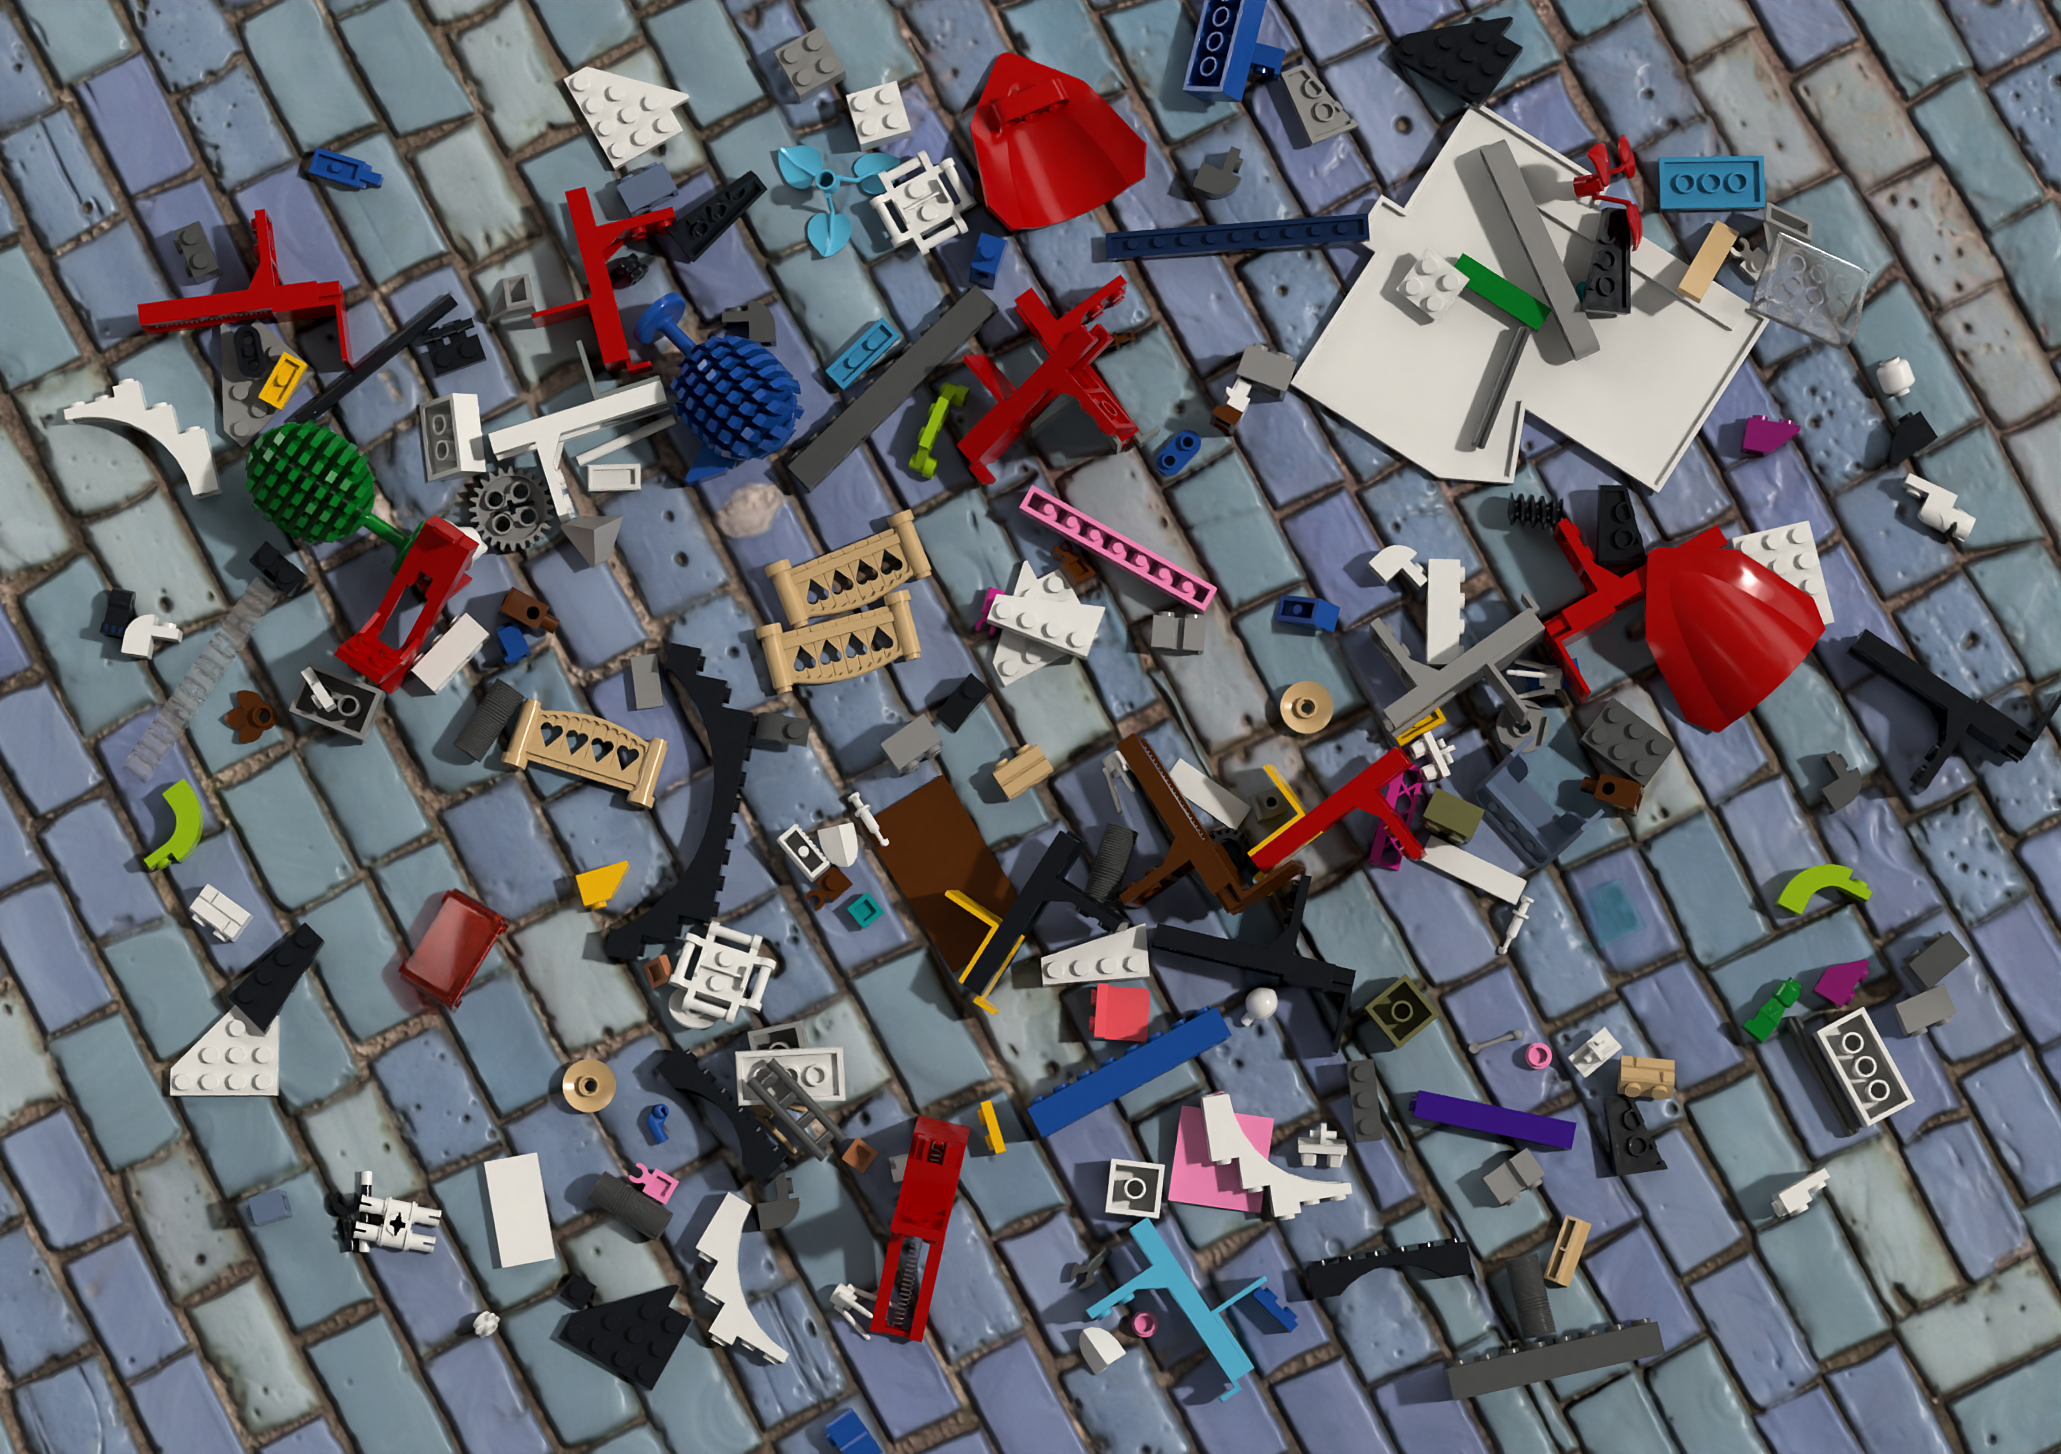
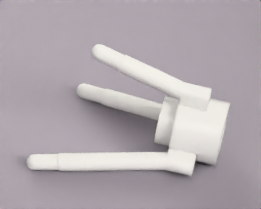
M1519 658L1513 663L1540 669V672L1506 670L1507 675L1539 678L1540 686H1545L1544 689L1518 694L1520 699L1544 694L1555 695V689H1562L1563 670L1562 668H1557L1556 665H1545Z
M1117 750L1102 760L1105 765L1102 771L1107 778L1117 812L1122 813L1123 810L1112 774L1115 778L1121 776L1131 792H1135L1136 789L1126 774L1129 769L1131 771L1132 769L1121 752Z
M840 1283L829 1301L835 1304L834 1309L840 1312L866 1340H870L867 1332L845 1308L850 1310L853 1307L868 1318H873L872 1313L856 1303L858 1297L854 1294L875 1302L877 1296L860 1290L852 1284L845 1286ZM891 1301L889 1302V1307H892L894 1309H897L896 1307H899L898 1304Z

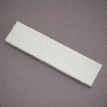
M1432 835L1429 837L1424 848L1428 855L1421 859V861L1514 906L1517 904L1526 885V880Z

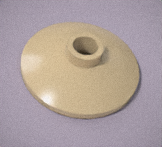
M1301 681L1295 683L1285 691L1281 699V716L1288 727L1296 732L1303 734L1318 732L1329 723L1332 717L1333 701L1331 695L1322 685L1316 682ZM1308 704L1311 706V711L1304 713L1301 710V706Z
M595 1059L580 1060L567 1070L563 1078V1093L567 1102L575 1109L587 1113L597 1112L605 1108L612 1101L616 1091V1079L611 1069L603 1062ZM587 1082H594L595 1088L593 1091L585 1089Z

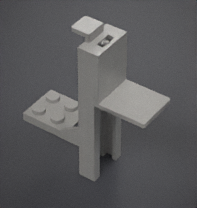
M1527 591L1521 595V602L1527 608L1525 611L1441 670H1436L1410 659V651L1404 643L1401 642L1399 644L1393 637L1395 632L1389 623H1383L1379 617L1370 623V640L1409 690L1407 694L1383 710V715L1386 718L1382 720V725L1394 740L1483 677L1521 726L1526 724L1529 710L1500 672L1543 642L1545 627L1537 618L1540 608Z

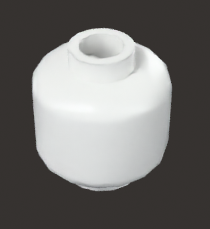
M1899 356L1882 361L1879 364L1880 368L1877 370L1876 375L1883 392L1886 394L1894 393L1895 397L1909 393V387L1913 385L1915 378L1908 361L1900 359Z

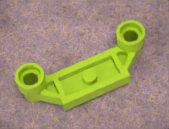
M944 381L939 392L941 397L938 398L937 403L933 402L929 408L927 415L930 418L926 427L923 426L918 434L917 441L920 442L918 452L912 455L908 468L921 472L922 476L931 480L935 477L940 460L930 457L951 406L954 404L963 408L969 398L970 388L961 384L956 386Z

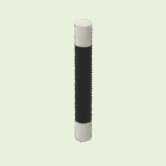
M361 1171V1198L362 1194L369 1197L372 1195V1171ZM360 1202L361 1205L371 1206L370 1203ZM361 1211L360 1222L371 1224V1213ZM359 1239V1252H370L369 1240Z

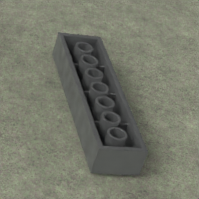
M1643 1318L1631 1321L1632 1327L1624 1328V1324H1617L1605 1327L1606 1332L1598 1334L1597 1329L1579 1333V1339L1572 1340L1571 1335L1552 1339L1553 1344L1548 1346L1545 1345V1341L1526 1345L1527 1350L1519 1352L1518 1347L1501 1350V1356L1493 1358L1492 1353L1474 1356L1475 1362L1468 1364L1466 1359L1448 1362L1449 1368L1443 1369L1449 1400L1456 1401L1665 1354L1658 1321L1651 1322L1650 1318Z

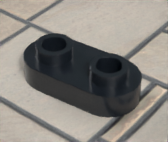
M241 326L234 334L238 367L245 377L255 379L262 376L266 369L261 335L253 326ZM247 336L253 337L251 344H244V339ZM257 362V368L250 370L248 368L249 364Z

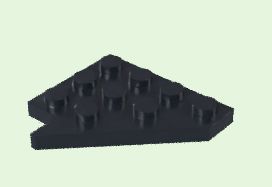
M1509 16L1406 34L1392 52V59L1475 108L1480 109L1521 55L1523 47L1504 36L1513 24V18Z
M675 1284L571 1314L558 1338L648 1389L653 1390L692 1319L669 1307L680 1286Z

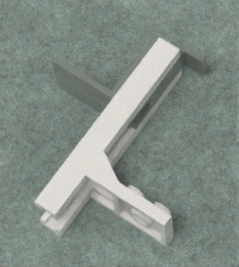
M581 340L576 341L595 401L488 434L494 455L499 463L538 451L554 505L562 524L572 520L570 514L575 513L569 494L564 495L563 489H566L567 485L561 469H558L564 443L670 410L669 407H675L674 402H679L677 395L666 397L659 375L599 394ZM678 416L679 422H683L682 417Z

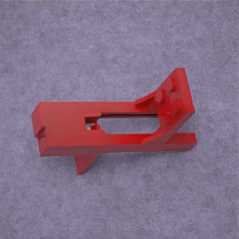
M586 187L566 191L565 195L592 298L531 313L535 327L541 328L591 315L608 374L628 369L630 376L652 371L653 368L650 361L632 364L606 262L627 241L633 240L634 243L647 240L649 235L657 233L659 236L669 235L665 229L677 222L673 207L596 226Z
M1084 324L1079 325L1018 389L1013 386L986 354L965 355L962 358L965 364L998 400V403L957 444V447L972 463L968 468L983 485L993 484L996 481V478L986 466L989 463H995L1030 427V424L1062 393L1076 397L1080 402L1079 406L1083 412L1092 416L1098 422L1096 424L1098 429L1105 435H1127L1136 428L1135 424L1086 370L1114 340L1101 324H1096L1089 332Z
M436 515L427 520L378 610L357 634L338 647L334 656L347 663V666L357 673H362L378 685L382 682L380 688L390 695L394 693L402 684L447 600L471 583L472 578L465 574L464 571L476 552L479 543ZM417 583L419 584L418 588L423 591L427 590L425 597L428 601L403 646L395 651L378 639L406 587Z

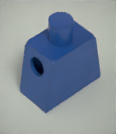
M981 232L970 266L969 282L994 289L1008 246L1007 240ZM978 272L985 273L988 276L981 275Z

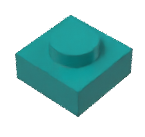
M868 892L847 908L863 930L884 914V911Z

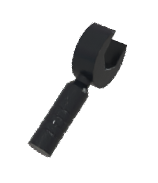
M337 1191L332 1198V1206L338 1214L344 1216L343 1230L346 1252L357 1251L356 1240L353 1238L354 1222L351 1215L358 1210L360 1199L357 1193L354 1192L353 1204L344 1207L338 1202L339 1191Z

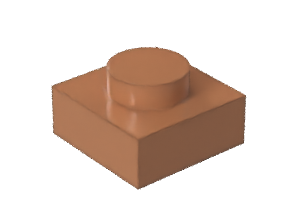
M666 954L643 964L652 989L667 984L671 974H674Z
M857 1137L841 1159L864 1174L879 1152Z

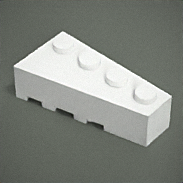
M996 594L987 617V623L1086 660L1103 618L1105 607Z
M1144 923L1126 929V931H1120L1042 957L1043 987L1149 979L1146 924Z

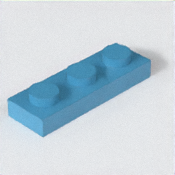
M881 317L825 373L845 391L900 338V335Z

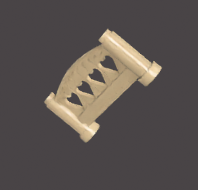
M911 509L887 518L889 530L792 568L789 559H784L765 567L766 576L768 579H772L790 626H793L794 630L809 625L808 619L810 617L833 615L857 609L887 595L912 576L916 577L917 581L931 576L930 564L912 522L915 518ZM884 550L902 562L903 566L900 570H892L888 575H884L881 572ZM860 560L877 571L878 577L876 580H868L863 585L857 583L856 576ZM835 569L853 582L851 590L843 589V592L838 595L832 592L831 588ZM810 580H813L828 591L829 597L826 600L819 599L816 604L808 603L807 596Z
M901 590L884 595L885 607L784 633L781 623L756 628L757 640L762 642L773 688L776 690L777 695L793 691V684H825L856 678L875 671L901 656L905 657V661L921 658V648L908 602L911 601L909 590ZM877 626L893 640L891 648L885 649L882 647L877 652L871 649V643ZM851 633L867 646L868 650L865 655L857 654L854 658H848L845 655ZM825 640L842 654L840 661L833 662L831 660L827 665H823L820 662L819 658ZM800 646L816 660L814 668L809 669L805 667L803 671H796L794 669V663Z
M526 698L525 703H522L507 751L502 753L501 764L524 771L529 760L629 791L626 800L628 803L641 808L652 809L655 800L652 795L668 749L667 741L652 737L651 741L646 742L615 723L588 714L571 711L541 710L540 702ZM544 723H549L552 727H561L563 729L562 735L546 747L541 726ZM575 731L578 735H587L588 742L571 755L566 738L567 733ZM598 738L603 743L611 742L614 745L613 750L596 763L591 745L592 741ZM621 746L627 747L629 751L635 749L639 752V757L624 770H621L617 755V749Z

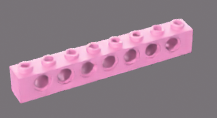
M1034 485L1031 486L1019 507V513L1202 615H1204L1216 594L1217 587Z

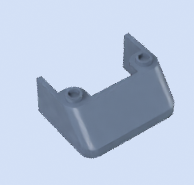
M1530 735L1473 789L1472 797L1477 806L1485 810L1484 813L1534 866L1545 868L1605 812L1600 809L1587 822L1578 813L1572 811L1566 812L1561 817L1558 816L1524 779L1530 773L1531 766L1521 752L1535 739Z

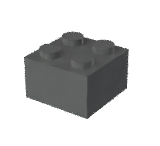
M1940 931L1933 934L1923 942L1926 946L1923 950L1918 948L1903 959L1905 965L1900 969L1920 993L1932 988L1970 956L1950 931L1944 934Z

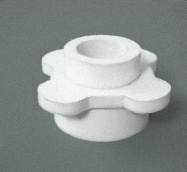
M489 1311L483 1312L473 1323V1327L476 1329L475 1333L479 1334L481 1338L491 1335L498 1327L497 1323L500 1318Z

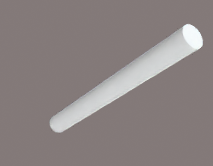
M670 414L578 455L576 458L579 465L582 466L676 424L673 414Z

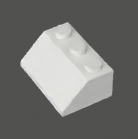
M451 393L419 404L428 482L468 478L486 472L477 394Z

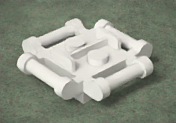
M922 150L913 159L888 172L883 171L878 174L886 193L873 198L869 203L872 209L877 210L892 237L891 243L894 248L912 240L923 256L929 253V249L959 233L962 235L969 231L960 214L974 207L977 202L974 196L969 195L954 168L956 164L952 157L933 167L925 150ZM923 165L924 173L896 188L893 187L891 183L893 180ZM946 173L961 200L959 204L954 205L939 175ZM891 201L907 232H900L885 204ZM952 220L954 221V225L927 238L926 240L922 239V236L932 232L933 230L947 224Z
M712 920L706 939L692 933H685L683 939L684 947L675 972L671 974L668 983L687 991L682 1009L690 1011V1009L723 1019L725 1023L733 1025L740 1008L755 1013L760 1012L762 1007L760 1002L770 972L774 971L776 962L769 958L757 956L762 943V936L755 934L753 937L719 926V922ZM716 936L750 946L751 948L749 953L715 943L714 941ZM694 947L702 949L690 981L685 979L684 976ZM754 966L761 968L751 998H743ZM695 996H696V997H699V998H702V999H705V1000H708V1001H712V1002H715V1003H718V1004H721V1005H724V1006H727V1007H730V1008H729V1010H727V1009H724V1008H721V1007H718V1006H715V1005H712V1004H709V1003H705V1002L696 1000V999H694V998H695Z

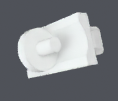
M1429 731L1408 747L1414 760L1426 755L1430 763L1419 769L1424 782L1436 779L1439 782L1451 774L1447 765L1454 762L1450 754L1456 750L1454 744L1447 747L1443 738L1435 742L1431 731Z
M1604 1027L1570 1055L1568 1059L1580 1074L1586 1078L1620 1050L1622 1046Z
M1321 1123L1320 1130H1310L1309 1137H1298V1153H1300L1302 1165L1314 1166L1316 1165L1317 1154H1327V1166L1341 1167L1343 1155H1347L1346 1140L1336 1139L1337 1131H1327V1123Z

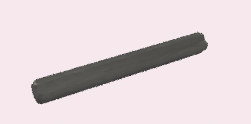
M1519 325L1515 331L1471 442V445L1475 448L1484 449L1530 335L1531 331L1527 327Z
M1795 1015L1787 1019L1785 1024L1845 1136L1851 1137L1857 1134L1859 1128L1799 1016Z

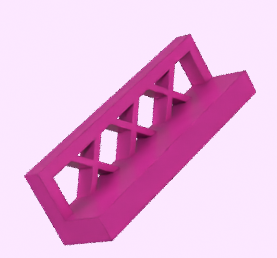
M1416 765L1408 769L1419 773L1416 784L1407 788L1402 781L1404 775L1402 773L1388 784L1385 795L1386 800L1404 823L1405 821L1402 816L1408 813L1405 825L1409 830L1423 782L1419 770L1422 767ZM1400 786H1402L1403 791L1399 793ZM1413 788H1415L1414 793H1413V797H1412L1411 794L1409 793V791L1412 790ZM1406 793L1411 802L1410 808L1400 814L1395 804L1397 797ZM1379 817L1367 863L1398 871L1403 856L1395 843L1398 839H1393L1386 833L1382 827L1385 822ZM1388 837L1390 841L1385 844L1386 838ZM1390 844L1393 845L1397 852L1395 864L1381 860L1383 849Z

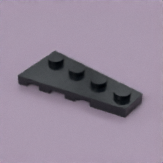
M750 170L665 230L687 258L694 263L767 188L759 177Z
M1611 207L1602 209L1580 311L1618 315L1631 314L1630 227L1626 209Z
M305 922L228 995V998L266 1035L271 1028L270 1025L283 1009V1005L291 992L293 993L297 987L298 981L304 972L308 970L324 945V940Z

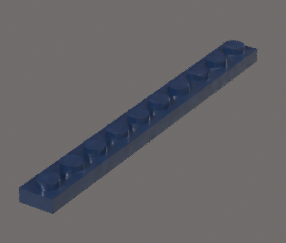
M1368 213L1106 233L1108 261L1370 241Z

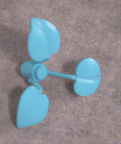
M801 145L779 148L778 150L780 170L785 180L792 187L807 189L811 186L813 179H815L816 185L825 193L830 213L815 215L810 220L807 229L811 243L823 257H830L838 253L847 244L851 236L852 227L849 218L844 214L834 215L835 211L831 194L838 191L840 182H861L865 192L872 195H881L886 190L878 174L883 171L888 172L900 165V160L893 155L869 153L857 160L854 170L858 178H852L842 175L836 176L833 171L823 169L822 156L813 147Z

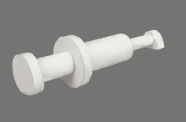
M859 792L853 793L848 797V801L853 802L857 808V811L854 813L855 816L861 817L869 831L873 834L875 833L881 846L886 847L889 845V840L883 839L880 834V827L869 812L871 806L869 804L863 805L859 799Z
M1522 895V903L1518 911L1512 910V913L1515 915L1506 932L1507 939L1503 947L1500 946L1498 949L1499 954L1507 953V948L1511 940L1516 938L1524 919H1529V916L1525 915L1530 902H1534L1533 899Z

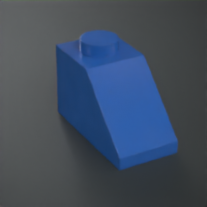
M703 443L685 478V483L692 487L724 476L729 469L734 470L738 459L717 455Z
M1281 595L1275 620L1314 631L1334 633L1340 607L1320 598Z

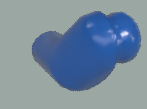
M664 1104L653 1106L646 1121V1125L657 1145L669 1139L663 1129V1124L669 1114L668 1107Z

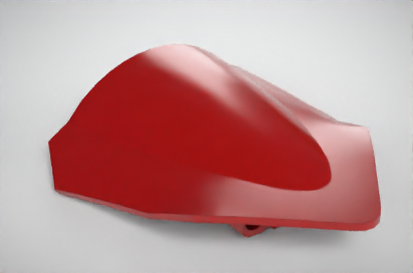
M1010 52L1002 53L998 56L973 116L970 133L986 207L1009 231L1038 229L1069 221L1104 205L1145 178L1147 143L1084 80Z
M1658 547L1650 550L1647 555L1645 639L1687 722L1720 733L1770 695L1799 666L1826 630L1813 597L1740 550Z

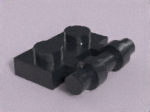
M472 318L463 321L461 319L453 321L454 324L440 329L435 327L431 329V332L422 335L425 345L435 342L437 345V349L428 351L437 378L487 360L478 334L467 337L465 332L475 327ZM458 334L459 341L445 345L443 338Z

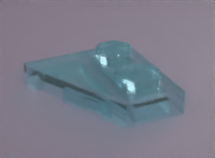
M1622 878L1597 890V938L1599 949L1646 926Z

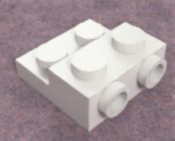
M1826 1169L1816 1170L1771 1196L1774 1201L1771 1203V1206L1776 1215L1781 1217L1790 1214L1792 1217L1809 1208L1807 1203L1812 1201L1809 1194L1826 1186L1824 1181L1830 1178Z

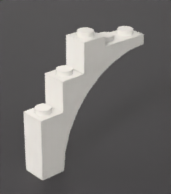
M131 378L119 381V385L113 386L115 397L111 398V395H103L95 398L96 402L85 404L84 401L75 402L69 405L70 408L63 410L65 419L69 424L90 421L112 422L132 427L151 436L166 447L176 458L187 477L192 494L196 499L222 493L208 432L205 428L200 429V426H194L185 429V433L181 434L176 410L171 404L167 405L166 402L154 404L151 406L152 409L148 410L143 386L138 380L134 381Z
M1221 1092L1200 1096L1209 1160L1212 1162L1216 1161L1217 1165L1233 1163L1232 1158H1236L1240 1187L1248 1189V1193L1263 1191V1186H1267L1271 1214L1274 1217L1279 1216V1220L1293 1219L1296 1213H1301L1300 1202H1304V1205H1314L1320 1203L1319 1199L1330 1197V1201H1339L1346 1199V1194H1352L1349 1181L1325 1182L1305 1179L1287 1173L1271 1164L1255 1150L1242 1132L1234 1115L1229 1093Z
M728 1192L696 1246L700 1250L698 1256L710 1263H713L714 1259L718 1261L702 1290L707 1292L705 1298L717 1305L721 1301L725 1303L709 1329V1332L714 1334L711 1339L725 1347L727 1343L733 1345L739 1336L742 1338L740 1344L752 1351L756 1347L764 1351L763 1357L775 1365L779 1361L785 1363L790 1354L774 1343L759 1327L748 1309L740 1285L738 1271L739 1244L744 1224L753 1206Z

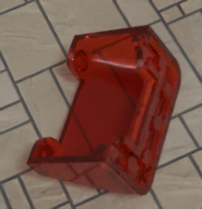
M457 888L453 891L448 890L440 902L443 907L410 960L405 958L398 969V972L401 973L400 979L455 1013L462 1003L461 998L463 995L461 992L466 994L467 987L493 945L497 944L499 938L496 936H500L502 932L505 933L512 923L505 916Z

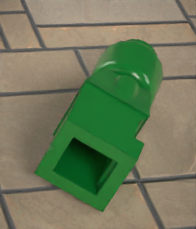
M1789 977L1787 981L1782 980L1772 991V998L1756 1011L1757 1013L1752 1020H1746L1741 1028L1758 1043L1764 1042L1774 1028L1778 1026L1785 1008H1790L1799 998V990L1802 986L1792 977Z

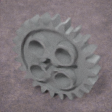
M509 466L508 473L506 474L499 468V476L495 477L494 474L489 472L490 481L487 482L481 479L480 481L484 487L482 489L474 488V491L479 496L478 498H470V501L476 504V507L470 508L469 512L477 514V516L471 519V523L480 524L475 530L478 533L485 532L482 536L484 542L490 538L492 539L490 544L492 548L500 543V548L503 552L507 545H510L513 553H515L517 545H520L526 551L527 542H530L535 547L536 542L534 538L537 536L544 540L541 531L551 530L546 522L555 520L552 515L548 514V512L556 510L554 505L548 504L553 498L552 495H545L549 491L548 485L540 487L543 482L541 477L533 480V471H530L525 476L523 467H520L518 473H514L513 467ZM519 487L528 489V494L523 499H517L514 496L515 491ZM493 495H501L503 497L502 503L497 507L489 505V500ZM531 501L535 502V504L532 506L521 507L522 505H525ZM510 504L519 507L515 509L516 514L514 515L507 511ZM503 512L493 518L490 517L491 513ZM527 512L536 514V518L531 524L522 522V517ZM501 520L510 521V527L505 532L497 530V523Z

